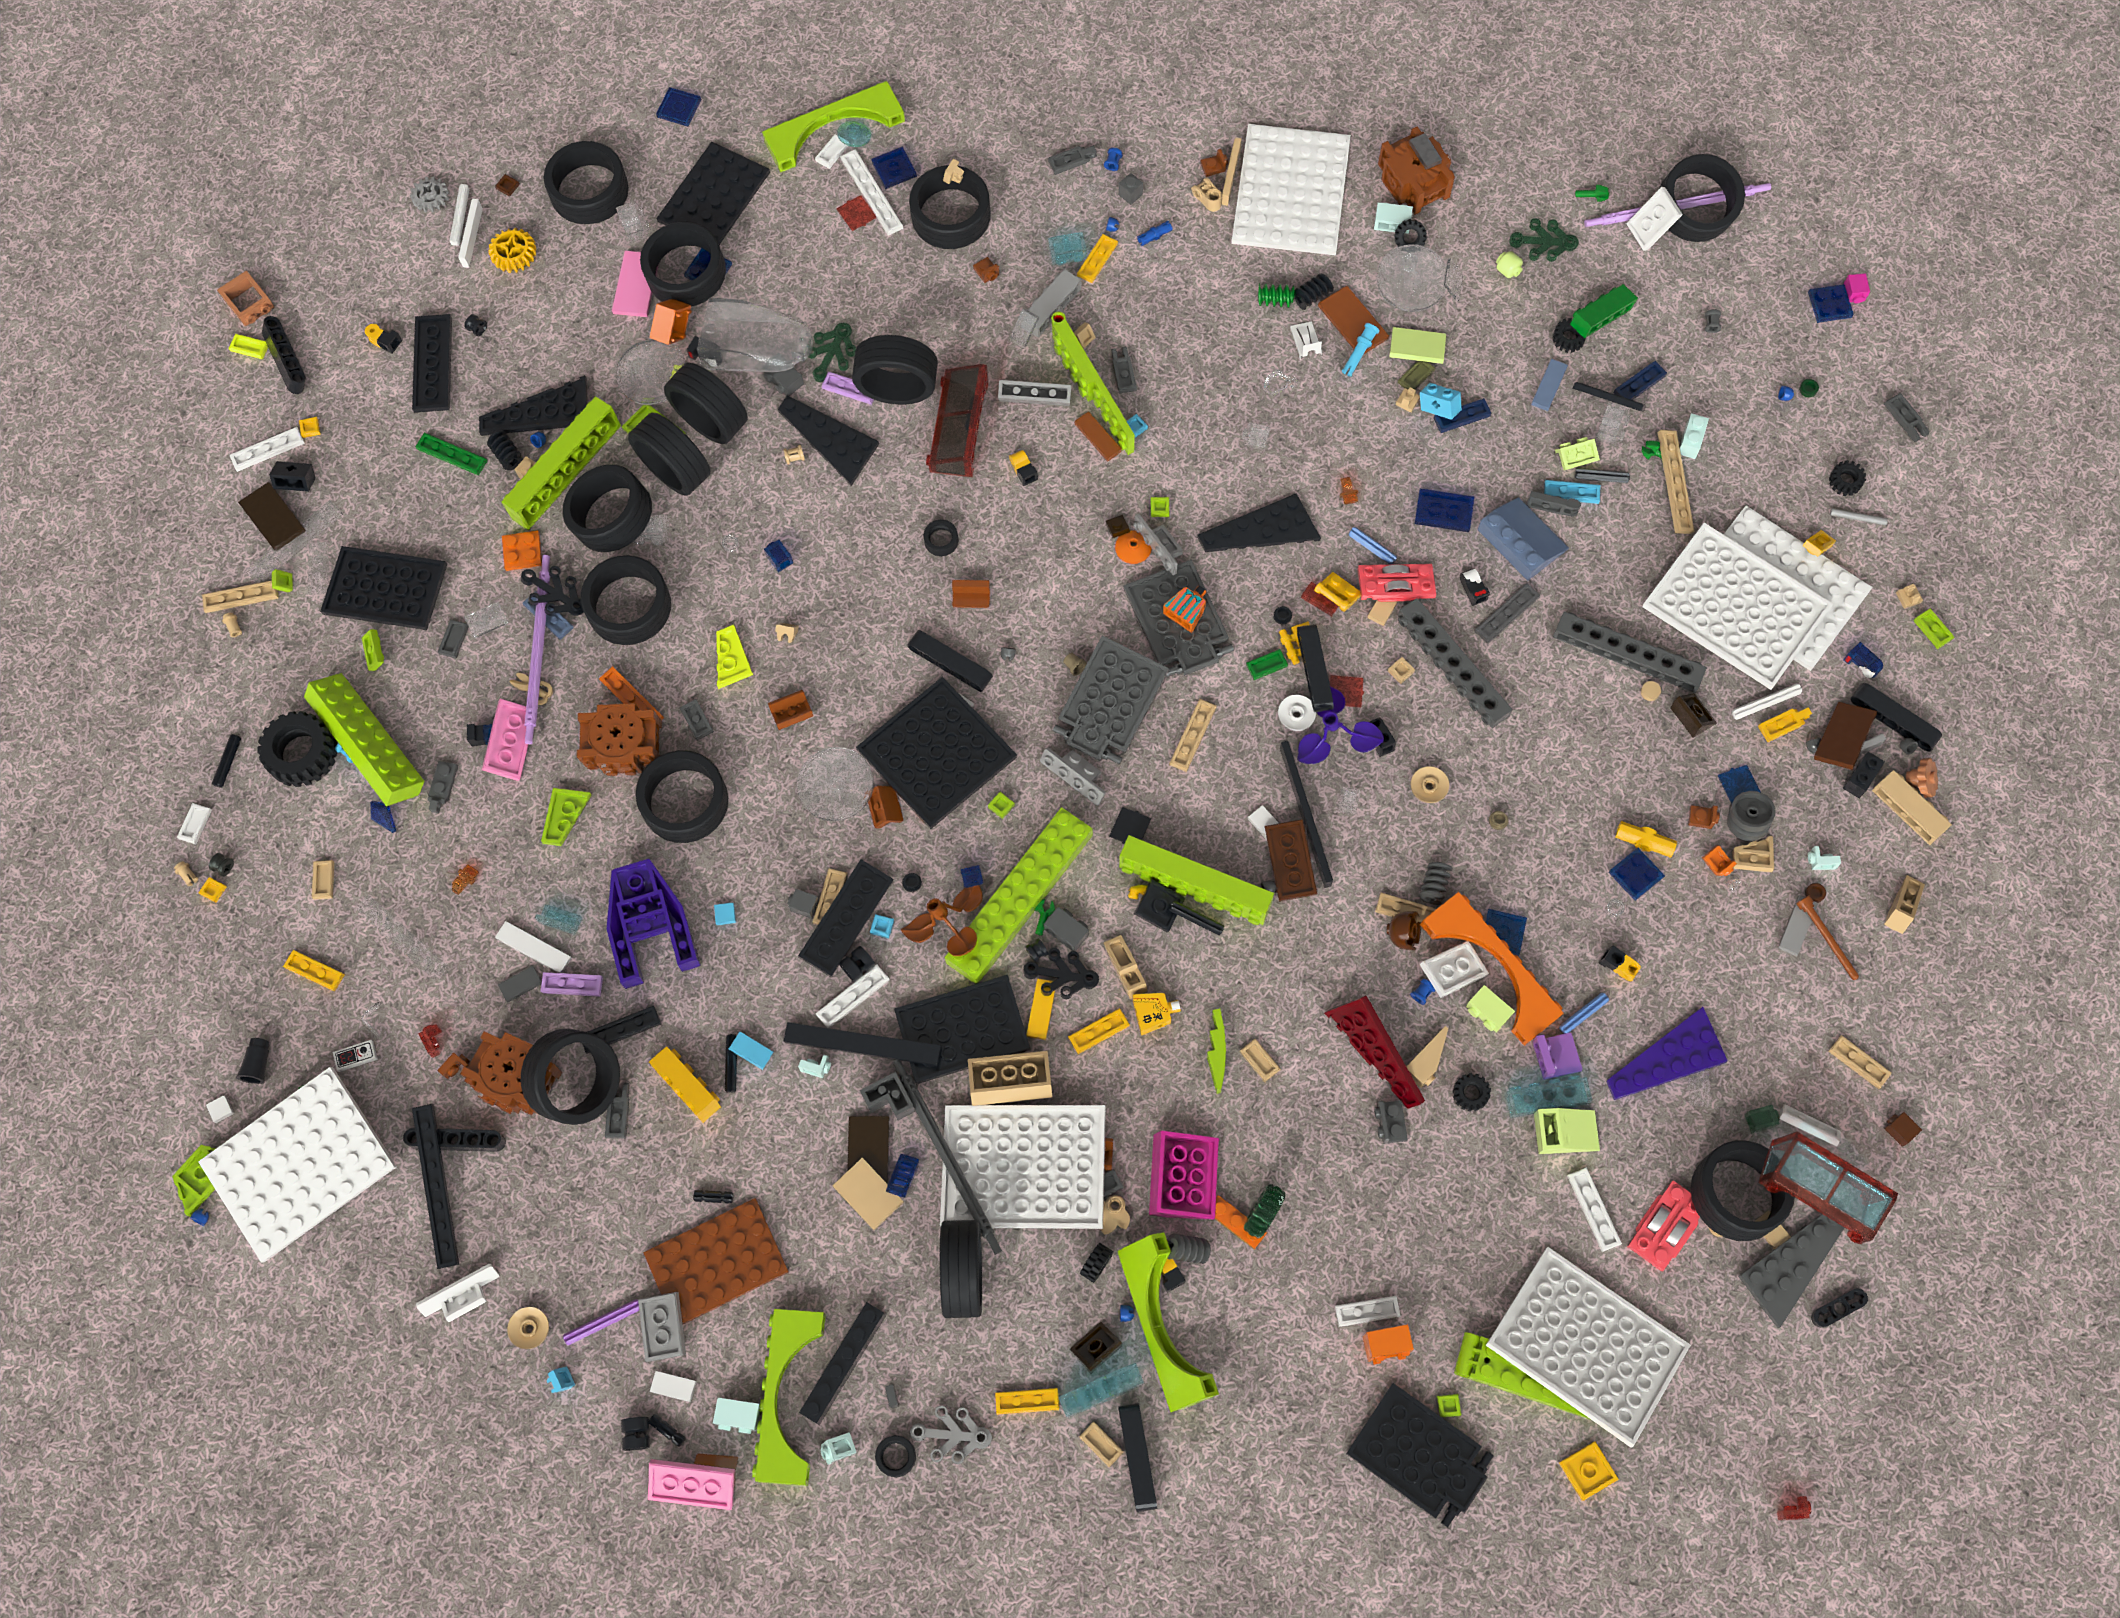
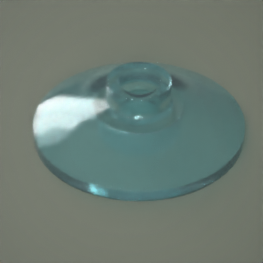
M848 121L839 126L837 136L845 145L860 147L870 141L871 131L861 122Z

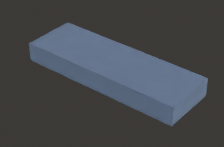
M1554 359L1550 360L1531 405L1546 411L1549 410L1568 367L1567 364Z
M528 597L523 602V605L535 616L536 605H531ZM531 598L533 601H537V598ZM547 608L549 611H553V608ZM555 613L552 616L546 614L545 626L559 640L574 628L560 613Z

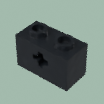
M276 461L269 474L273 489L309 492L315 481L313 466L306 463Z
M1868 751L1856 766L1843 789L1860 799L1873 782L1885 761Z

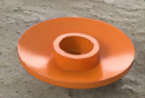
M1131 530L1129 533L1119 536L1115 544V551L1118 557L1129 564H1138L1145 561L1152 550L1151 546L1145 543L1141 533H1138L1136 530ZM1134 542V543H1136L1137 545H1136V546H1131L1130 544Z

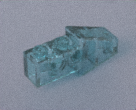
M1133 1363L1058 1398L1066 1417L1071 1418L1145 1384V1381L1137 1363Z

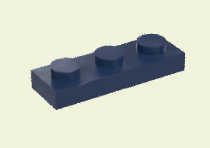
M1654 361L1617 387L1613 393L1634 400L1666 377L1667 372Z
M1485 398L1461 406L1462 410L1452 420L1434 415V421L1440 433L1491 417L1492 413Z

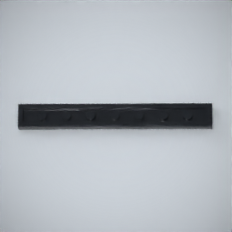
M1284 741L1280 745L1282 758L1323 886L1328 888L1332 886L1333 878L1289 742Z
M787 1022L783 1040L784 1043L933 1066H938L942 1048L941 1045Z
M434 1104L412 1108L437 1269L459 1265V1258Z

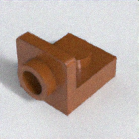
M1221 149L1217 150L1216 156L1200 161L1205 176L1209 177L1226 171L1228 159Z
M988 257L973 265V269L984 283L995 280L999 275V266L993 264Z
M1691 805L1688 825L1712 829L1719 822L1720 813L1717 812L1718 806L1713 805L1712 808Z
M453 1052L437 1071L448 1079L450 1076L453 1077L458 1073L461 1064L468 1068L470 1060L463 1054L457 1056Z

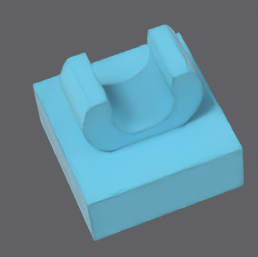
M567 1366L554 1369L548 1373L547 1383L552 1382L554 1387L551 1390L552 1393L568 1390L575 1386Z

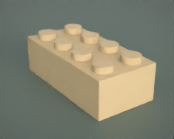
M1048 1051L968 1059L972 1106L1052 1098Z

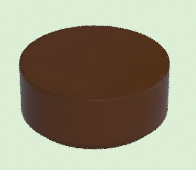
M1812 883L1806 888L1805 896L1810 895L1814 902L1820 903L1826 897V889L1819 883Z

